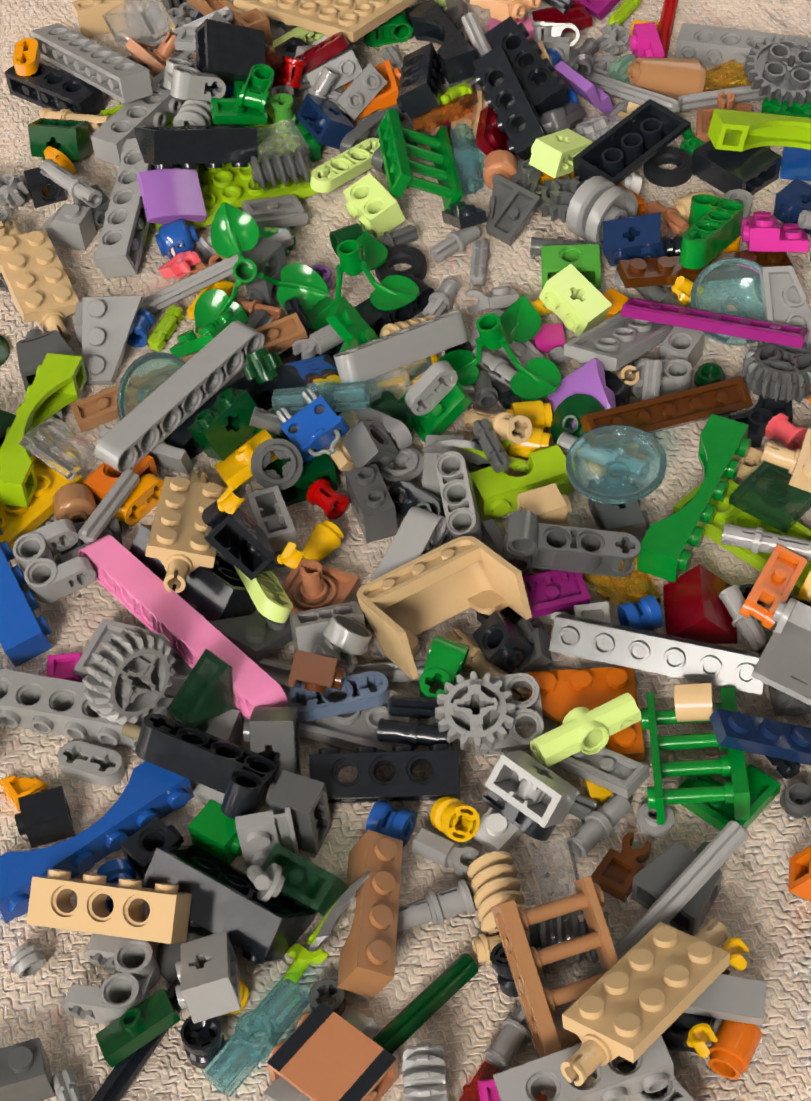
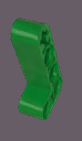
M706 194L692 196L688 223L690 228L682 234L679 264L688 269L704 268L741 235L744 205L736 201Z

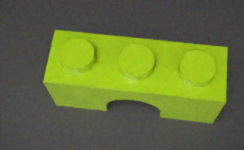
M558 444L528 454L529 474L525 476L513 477L507 475L504 471L496 473L492 466L470 473L478 511L484 521L517 511V494L553 483L556 484L561 495L574 492V469Z

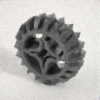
M763 342L758 343V346L750 347V351L746 353L743 360L742 368L746 388L753 390L755 395L762 394L763 399H775V402L778 400H785L787 403L790 400L801 402L803 398L808 399L811 395V390L809 389L811 386V347H807L806 343L803 348Z

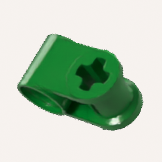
M401 12L390 18L389 21L376 27L372 32L367 33L364 36V43L369 47L403 43L411 38L413 28L406 14Z
M256 64L251 68L246 82L242 85L238 99L239 108L245 106L259 110L260 114L264 115L266 113L274 80V70L270 66Z
M435 635L420 678V697L437 698L438 694L446 695L444 692V684L446 682L455 686L456 675L462 672L469 652V646ZM435 682L440 683L441 689H438L436 694L430 693V687H433Z

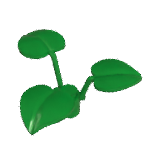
M224 202L218 208L212 221L211 243L216 253L223 258H231L238 254V261L233 267L236 282L230 297H228L225 291L220 289L207 290L201 294L194 310L195 333L202 326L211 322L215 323L216 320L214 318L224 311L230 310L232 313L243 310L240 304L234 302L241 285H252L257 279L280 286L277 290V299L284 308L285 302L288 299L297 297L302 303V308L307 311L326 298L329 290L323 278L315 270L301 263L285 265L280 273L281 281L259 272L255 263L250 259L244 258L242 252L251 251L257 245L259 240L258 225L249 214Z
M367 230L356 240H345L337 246L336 250L340 264L336 266L338 273L334 300L341 297L343 272H346L349 276H356L364 271L375 288L370 294L371 304L379 310L390 311L401 308L420 295L417 284L405 276L390 275L384 278L381 284L374 279L370 270H375L386 262L388 251ZM326 297L314 307L305 311L313 331H317L328 324L325 319L334 303V300L332 301L331 298Z
M525 295L515 301L500 317L497 314L488 313L478 319L476 327L480 337L475 339L477 344L475 358L470 351L458 349L445 354L438 360L447 361L458 375L457 381L461 386H471L480 377V372L476 365L481 363L483 346L490 350H499L503 347L516 369L520 371L510 381L511 390L514 395L519 396L523 400H535L552 394L556 389H559L562 383L560 371L552 361L537 357L531 359L523 367L508 345L513 340L522 343L532 339L542 327L539 313L530 304Z

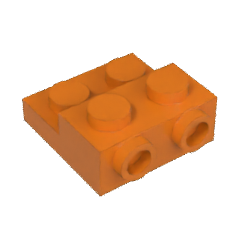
M389 60L374 67L388 83L357 116L356 121L363 117H368L379 109L383 110L397 105L396 99L398 98V88L402 72L399 67L394 68ZM353 80L344 84L345 90L353 82Z

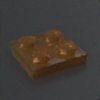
M475 92L451 101L447 105L438 106L414 118L411 122L415 131L424 127L425 132L447 121L450 123L464 117V115L472 112L471 107L478 103Z

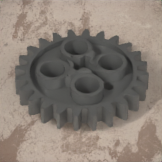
M785 35L784 40L774 36L773 42L767 38L764 39L763 44L757 42L755 48L750 49L745 63L744 74L748 75L746 81L753 82L751 89H760L759 96L769 95V102L774 98L778 99V105H781L783 101H787L788 105L792 107L793 102L797 101L800 106H803L805 100L811 104V48L808 46L809 41L806 40L803 43H799L798 37L790 41L789 37Z

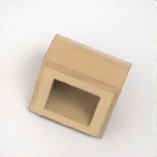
M712 683L674 685V705L677 722L710 720L709 717L716 709Z

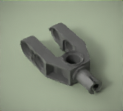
M398 104L389 107L398 111L402 127L421 132L420 120L432 111L430 110L411 120L407 112L403 113L400 110ZM388 108L370 114L346 134L340 144V153L368 138H378L377 128ZM405 139L406 143L417 146L416 142ZM379 147L372 156L371 165H373L376 171L386 174L381 148Z

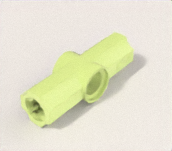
M628 692L592 710L586 707L574 708L564 717L562 725L530 740L531 751L536 761L546 768L580 751L588 755L598 753L607 745L609 736L641 721V711L635 699Z

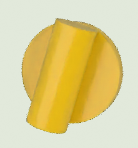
M684 276L677 277L675 285H672L670 288L677 295L678 301L684 306H687L689 303L695 305L696 299L703 294V287Z

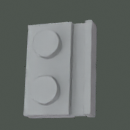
M295 194L242 201V211L249 214L256 221L259 230L262 227L284 228L308 224L307 212L304 213V208Z
M290 807L285 808V813L274 815L273 810L235 817L236 831L246 870L251 865H258L262 870H266L272 863L284 864L283 859L294 857L295 862L301 861Z

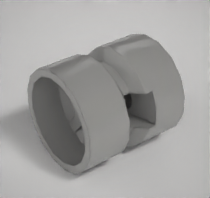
M333 614L323 631L325 639L318 640L312 653L342 660V668L346 669V676H349L358 664L356 655H363L372 639V634L358 622L343 615Z

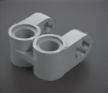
M176 57L166 59L163 87L170 90L172 97L181 100L211 101V98H222L225 95L226 85L224 81L216 74L200 72L197 69L196 61ZM213 82H215L218 88L213 89L211 93L205 86H212Z
M59 519L30 533L23 534L13 545V554L23 572L24 579L35 598L42 603L56 602L60 598L88 586L96 578V572L90 559L87 557H76L58 566L54 560V555L71 548L79 539L76 528L69 519Z
M527 673L490 676V683L492 684L499 680L503 681L501 692L511 691L513 693L519 687H526L532 692V695L524 702H518L512 697V701L509 703L515 704L516 707L515 715L510 716L514 719L513 728L505 729L507 735L504 741L497 737L494 738L493 749H490L486 743H482L480 751L476 752L477 755H496L517 750L531 751L529 741L545 733L540 688L533 676ZM530 722L536 727V732L531 737L523 738L516 733L517 727L521 723Z
M94 933L88 942L84 956L89 962L98 967L114 970L113 975L107 978L100 988L77 984L72 985L63 1003V1009L66 1013L77 1019L110 1025L127 1010L146 1000L149 990L156 986L161 975L160 967L151 945L145 940ZM129 998L125 1002L119 1003L121 1000Z

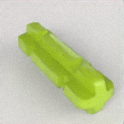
M625 0L616 9V12L610 16V19L607 21L608 25L610 26L618 22L619 26H621L632 15L633 11L639 7L641 0Z
M169 306L147 339L150 350L159 352L163 349L184 317L182 307Z

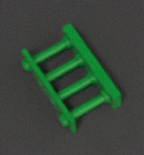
M388 108L377 128L389 193L393 197L401 198L405 189L412 187L442 196L444 209H450V204L461 201L463 189L460 185L451 148V140L449 139L446 126L441 125L435 137L402 127L398 111ZM405 139L429 146L431 150L408 144ZM409 156L432 162L435 167L411 160ZM412 172L437 179L438 183L415 177Z
M735 687L720 688V703H715L716 708L738 712ZM654 692L646 693L647 708H640L642 730H649L654 786L647 787L648 809H656L657 825L665 824L664 805L725 801L726 805L733 804L735 820L750 819V791L744 751L719 746L714 732L658 736L657 725L711 721L677 722L675 709L655 711ZM713 747H718L719 751L726 750V754L720 755V759L660 762L659 751ZM722 774V777H729L730 780L724 782V786L678 789L662 788V777Z

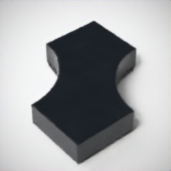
M759 395L758 403L754 408L742 414L730 415L728 419L749 424L747 438L752 440L751 447L761 448V442L765 436V428L774 416L784 413L789 418L788 421L792 423V400L789 403L785 400L775 402V399H763V395Z

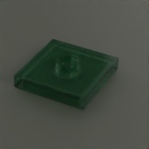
M764 461L730 495L729 504L786 534L811 508V493L788 485L791 478L788 470Z

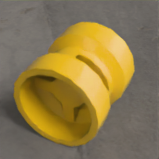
M444 796L438 799L431 808V824L447 837L456 842H465L476 835L480 826V818L478 812L473 807L454 796Z

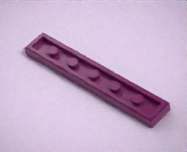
M630 298L622 306L621 311L622 317L796 348H803L809 334L808 328Z

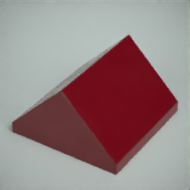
M699 564L679 576L676 583L671 581L663 586L666 634L711 644H737L736 627L731 625L733 619L718 596L720 592L731 585Z

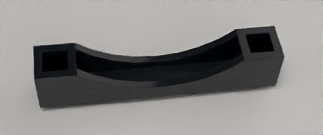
M429 0L405 9L407 18L413 28L412 35L415 39L441 45L437 53L442 74L449 84L474 76L473 73L476 72L473 61L480 57L479 52L476 48L473 49L469 39H465L463 31L458 30L456 23H452L449 14L445 15L442 6L439 7L434 0Z

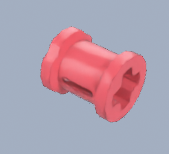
M779 413L768 422L765 428V436L770 440L776 439L785 448L796 451L797 448L800 449L807 430L803 427L797 428L788 421L789 418L784 413Z

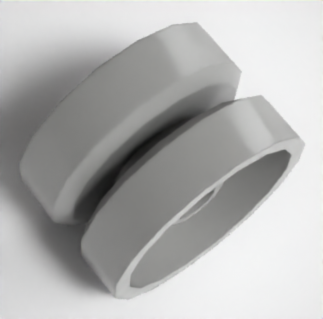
M593 176L577 189L570 201L566 214L568 230L582 239H587L591 244H599L600 249L603 250V221L637 216V198L632 192L621 186H616L612 181L602 176Z

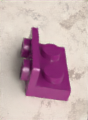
M551 570L538 574L528 573L522 576L532 618L574 609V605L590 604L591 597L582 573Z

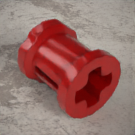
M285 56L284 61H286L283 76L279 78L278 82L290 87L301 88L300 80L303 68L307 66L308 62ZM293 67H295L293 77L291 78Z
M318 479L307 491V501L323 509L324 515L330 520L341 517L349 505V498L344 493H337L327 479Z

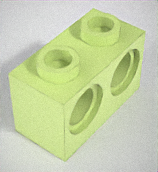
M370 173L343 191L347 203L344 205L353 218L357 216L362 228L368 232L371 231L377 238L384 235L385 231L390 232L406 220L398 202Z

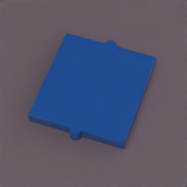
M784 147L783 157L780 161V179L794 180L797 178L802 181H811V150Z

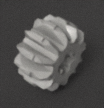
M419 1043L416 1046L407 1047L402 1055V1079L405 1101H450L449 1068L443 1046L441 1044Z

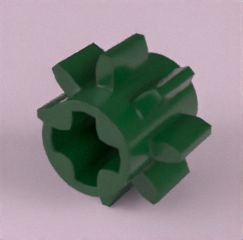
M265 347L245 357L248 364L242 369L248 381L256 379L258 385H262L280 376L277 368L282 366L283 363L277 351L269 354Z

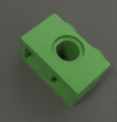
M599 244L541 246L542 290L547 280L570 264L596 289L601 288Z

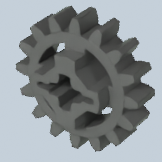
M568 174L562 179L559 177L554 178L553 181L545 179L544 185H538L535 192L536 195L541 197V204L536 210L542 211V217L550 215L553 222L560 218L562 223H565L570 201L577 189L586 180L581 182L580 176L569 179Z

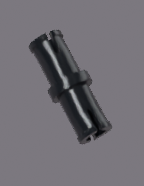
M384 718L379 720L377 728L378 742L408 744L409 746H414V749H418L419 746L429 747L435 744H448L452 747V742H447L448 731L439 732L438 726L422 724L421 720L413 719L411 723L385 720Z

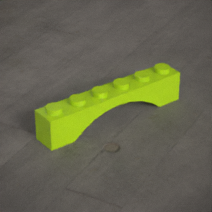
M714 108L707 134L715 149L743 152L748 149L764 146H786L811 150V118Z
M47 353L42 365L37 367L36 377L32 385L28 386L26 397L22 405L18 406L16 417L11 427L7 428L5 440L0 448V504L20 507L29 506L38 486L34 467L30 459L34 440L43 425L54 414L78 400L87 381L82 356Z

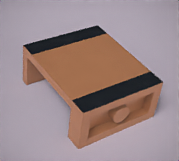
M322 1002L313 1012H307L302 1016L296 1026V1031L286 1042L282 1041L273 1048L267 1062L272 1082L281 1076L312 1101H379L399 1078L398 1062L395 1056Z

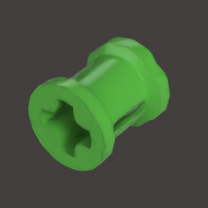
M279 93L272 96L269 102L271 108L274 109L272 120L274 127L278 129L291 128L296 124V116L292 113L293 97L287 93Z

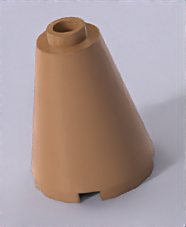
M638 57L630 63L627 76L630 83L637 87L677 99L680 95L703 92L706 81V68L701 66L700 63L702 61L698 59ZM680 110V112H682V113H689V112H690V111H684V112H683V111Z

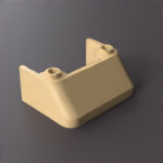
M472 536L455 538L364 584L356 593L360 608L386 656L412 680L419 677L413 656L420 649L416 636L472 607L478 613L491 616L495 611L500 612L509 606L525 620L532 618L522 572Z

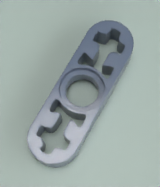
M378 671L346 676L342 690L327 687L326 694L304 689L305 685H301V688L294 687L287 693L288 705L286 707H298L299 722H308L379 707L389 698L388 679L383 673ZM375 686L377 691L370 692L368 687ZM353 689H357L358 696L354 697ZM336 691H342L347 694V697L340 702H333L328 699V696ZM321 696L322 704H318L317 697ZM305 701L307 706L300 707L298 702Z

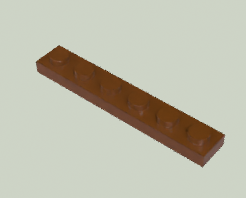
M745 250L742 252H721L701 269L682 267L679 264L680 256L619 260L617 272L625 288L675 285V281L679 276H684L694 283L755 279L760 277L762 267L793 265L785 252Z
M740 376L586 414L580 418L589 446L593 449L709 419L711 414L722 416L745 410L751 407L753 403L743 377Z

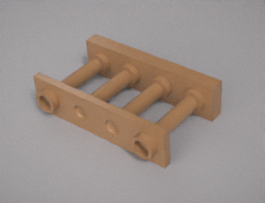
M591 876L574 881L576 894L529 909L517 908L515 899L491 907L538 1058L574 1046L576 1043H582L577 1034L569 1030L562 1031L560 1028L556 1029L551 1012L555 1011L556 1006L579 999L619 961L601 908L605 905L604 896L600 886L597 883L593 884ZM581 909L583 910L590 933L538 950L535 947L530 948L525 931L529 930L530 925ZM593 949L596 950L603 973L553 990L542 987L538 972L542 970V966Z

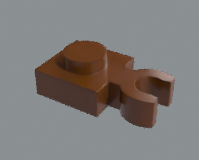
M632 832L627 833L623 837L621 853L610 848L591 875L593 884L597 883L602 891L623 902L626 901L632 892L633 877L644 868V865L641 863L647 861L651 854V842L649 841L641 849H633L631 847L634 841V834Z

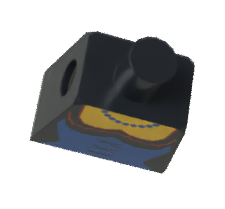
M328 354L281 366L276 391L301 410L308 405V402L302 396L303 391L314 401L307 392V388H311L317 397L321 395L337 416L346 407L349 408L346 398L350 386H342L336 364Z

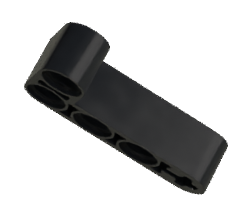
M148 714L143 718L135 749L136 755L139 758L225 794L221 810L227 817L234 820L237 816L258 813L265 805L266 795L270 785L273 783L277 769L276 764L267 757L161 714Z

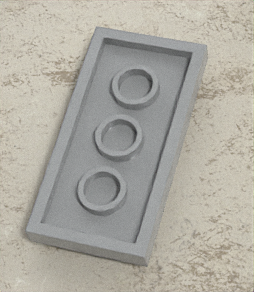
M621 312L565 343L564 356L574 358L577 362L583 364L596 357L604 364V370L617 371L661 344L674 326L622 317Z

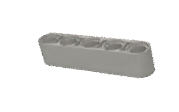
M457 310L335 354L333 357L343 387L367 381L469 341L461 310Z

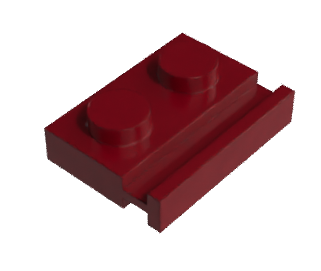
M580 1L571 3V8L566 13H562L554 7L532 11V17L535 22L570 23L575 25L579 31L583 30V28L592 27V16L584 6H581ZM566 28L562 31V33L575 31L571 28Z
M489 106L480 111L475 144L486 156L496 150H507L510 152L506 144L509 138L506 132L502 133L495 121L498 115Z

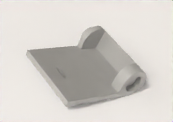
M790 598L788 603L780 601L772 617V620L778 624L751 677L811 706V607Z

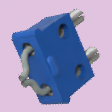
M311 388L306 390L314 401L303 391L302 396L308 402V405L293 417L284 407L280 409L288 420L284 418L279 410L276 413L283 423L280 426L281 429L297 447L304 463H308L314 457L322 454L331 456L336 452L335 445L339 442L340 438L349 431V426L340 415L337 416L321 395L317 397Z

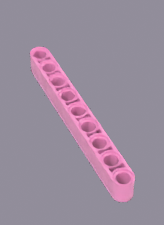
M105 535L78 551L79 557L83 556L90 559L96 572L95 580L152 632L155 634L162 633L170 642L173 651L231 705L240 710V713L248 720L254 707H286L288 705L284 690L270 675L175 593L174 590L168 592L163 585V581L114 537Z

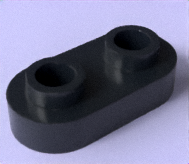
M398 481L390 487L388 492L395 505L396 513L405 518L409 509L413 506L422 509L428 507L430 512L445 517L442 500L412 482ZM401 492H403L404 495L402 502H400L399 500Z

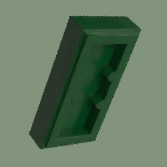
M163 987L134 1008L127 1010L120 1018L95 1035L104 1059L113 1068L181 1019L171 996Z

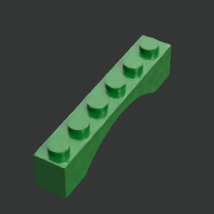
M711 414L700 434L698 459L705 477L702 486L694 498L681 510L650 525L640 543L641 549L637 561L638 571L676 583L681 571L688 570L693 557V548H699L703 541L706 523L712 524L717 511V502L724 501L729 487V479L734 480L740 467V458H746L752 442L751 439L747 438L749 424Z

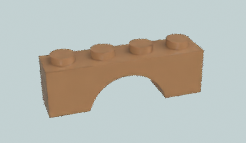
M367 830L349 852L346 885L351 886L367 872H370V875L356 891V909L352 927L340 952L337 988L374 998L394 978L403 841L371 830Z

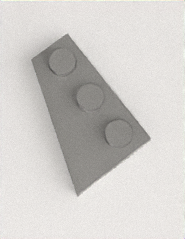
M793 266L762 267L760 270L764 320L808 328L809 334L806 346L811 347V310L806 302L807 296Z
M142 295L83 297L82 358L87 376L84 386L114 384L125 354L124 349L129 335L132 334L135 318L144 301Z

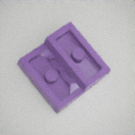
M563 61L554 66L556 74L561 76L565 84L598 110L608 115L614 109L608 94Z
M179 168L156 169L139 172L137 175L147 222L167 224L177 219L203 222L207 217L197 170Z
M596 357L562 379L559 389L548 395L552 415L564 399L575 394H585L594 397L601 403L604 410L616 407L614 392L606 386L604 364ZM575 420L572 423V430L576 425Z

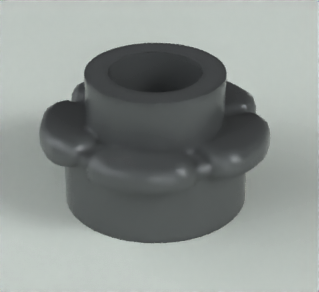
M793 783L781 795L780 805L786 809V813L793 818L811 816V787L809 785Z

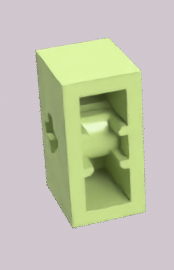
M569 128L536 138L531 147L532 154L529 164L553 178H558L574 172L573 158L593 142Z
M572 264L547 280L539 296V299L543 301L546 308L552 310L564 322V325L577 336L603 322L612 306V303Z

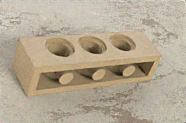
M48 869L47 876H32L26 924L167 944L181 943L187 940L192 894L178 892L179 885L155 883V888L150 889L142 887V880L119 878L118 884L106 883L107 876L99 874H83V880L71 878V871ZM73 891L76 893L78 898V903L75 909L71 906L70 897ZM108 896L112 898L114 903L111 914L107 912L105 906ZM144 900L150 906V914L147 919L141 913V906Z

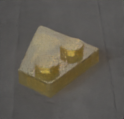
M732 59L706 71L703 92L752 85L753 82L746 81L748 75L744 74L745 67Z
M638 556L634 558L635 566L633 572L626 577L582 573L583 579L596 588V594L606 601L613 602L616 608L619 604L628 601L631 603L639 602L641 597L653 595L659 606H661V596L649 575L637 570ZM622 560V562H621V565H620L619 570H622V568H623V565H624L623 560Z

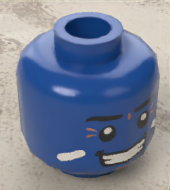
M183 219L161 225L158 231L159 234L155 235L162 256L167 255L169 259L173 258L177 253L195 251L194 243L199 241L194 225L188 227Z

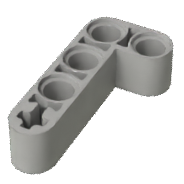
M417 506L411 507L372 580L453 540L445 517ZM364 615L365 623L369 624Z

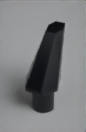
M497 380L491 381L493 387L498 392V401L506 410L511 409V403L523 402L519 396L513 394L511 388Z

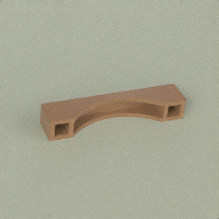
M186 0L204 16L226 6L231 7L235 14V17L230 22L231 24L264 31V40L267 48L273 46L269 18L257 8L244 12L236 8L228 0Z

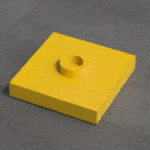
M267 430L260 431L234 450L224 461H219L214 465L228 487L232 486L235 490L253 477L250 465L253 452L262 442L273 439ZM271 451V460L273 462L278 457L274 454L273 451Z

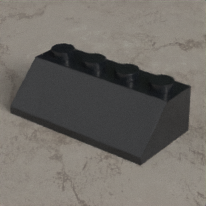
M649 99L573 158L574 177L580 176V181L582 182L593 176H602L617 185L689 129L691 122Z
M241 125L134 127V134L144 162L154 165L155 170L171 169V164H181V169H197V164L206 163V168H223V163L232 162V167H248L251 156H255L258 160L257 128Z
M141 524L129 552L164 581L166 570L161 561L157 558L145 556L152 525ZM216 553L213 568L202 566L196 568L187 576L185 589L177 593L190 606L202 614L207 621L251 615L257 610L233 564L219 553ZM174 584L172 590L175 591L176 585Z
M195 845L157 847L142 882L143 888L150 889L155 888V883L179 885L178 892L192 894L188 925L197 928L203 927L212 932V934L227 930L231 944L243 950V957L257 964L282 959L316 917V913L281 893L275 898L271 897L267 902L258 900V889L255 888L247 874Z

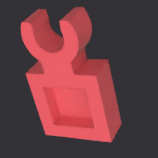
M185 251L177 253L160 267L158 271L164 279L172 277L180 279L191 271L190 267L200 263L202 260L195 251Z

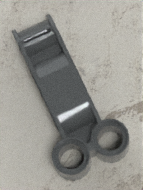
M518 510L508 516L507 534L503 537L502 557L522 572V576L530 573L532 568L610 577H626L634 570V558L640 553L641 545L639 540L629 533L539 523L537 515L533 512ZM623 540H626V541H625V544H624V547H623V550H622V549L620 548V547H621V544H622V541H623ZM622 560H623V562H624L623 568H622V570H619L620 565H621V562H622Z

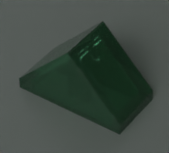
M205 649L167 708L180 721L192 727H196L234 709L232 666L208 649Z

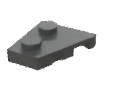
M495 173L492 180L493 189L492 196H490V211L487 216L486 231L487 234L511 246L541 204V197Z
M259 613L209 621L255 663L293 641L290 619H287L285 623H277Z

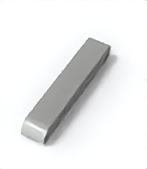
M238 320L230 323L98 441L95 448L96 458L120 473L135 467L248 364L245 357L263 348L265 343L264 334Z

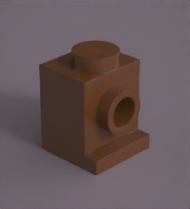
M295 650L287 685L301 688L303 681L306 682L304 689L326 694L327 687L342 690L346 678V669L342 668V660Z

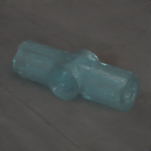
M464 123L457 124L455 128L450 130V140L460 185L466 194H476L479 189L483 188L484 184L481 170V150L475 144L473 129Z
M366 381L335 384L334 382H313L306 384V387L274 389L272 396L274 412L277 413L279 410L283 414L280 408L284 407L292 417L308 405V402L302 396L303 391L314 401L307 392V388H311L317 397L321 395L335 414L336 412L370 409L371 393Z
M282 978L254 1011L247 1012L238 1019L235 1026V1034L202 1071L204 1077L222 1094L231 1097L260 1062L268 1060L271 1051L278 1044V1040L310 1003L309 997L290 979ZM265 1032L261 1039L249 1041L254 1033Z

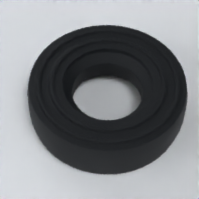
M666 146L643 164L645 178L652 184L661 187L682 185L692 176V156L681 148ZM662 164H673L678 166V168L662 169L658 166Z
M399 245L387 248L388 259L382 266L375 269L380 283L387 276H405L407 274H413L423 281L427 272V262L424 254L419 249ZM400 263L412 266L404 271L390 269L391 266Z

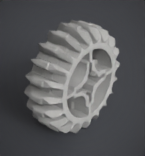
M124 627L121 634L112 632L109 642L101 641V650L98 653H91L94 660L92 664L85 666L89 675L82 679L86 686L83 694L88 700L87 704L100 717L116 724L124 725L126 722L135 724L138 718H144L148 715L150 709L158 710V701L161 698H166L164 694L166 688L173 686L169 677L176 673L172 667L175 658L170 653L171 648L160 639L159 635L152 631L149 632L144 628L135 627L134 629H128Z

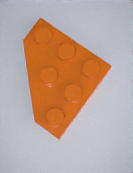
M616 666L527 672L538 682L542 713L557 723V727L562 725L564 717L572 709L586 707L592 710L627 692L635 699L638 706L633 668ZM528 689V695H529V698H530L531 695H532V692ZM641 721L609 736L605 747L635 761H645Z

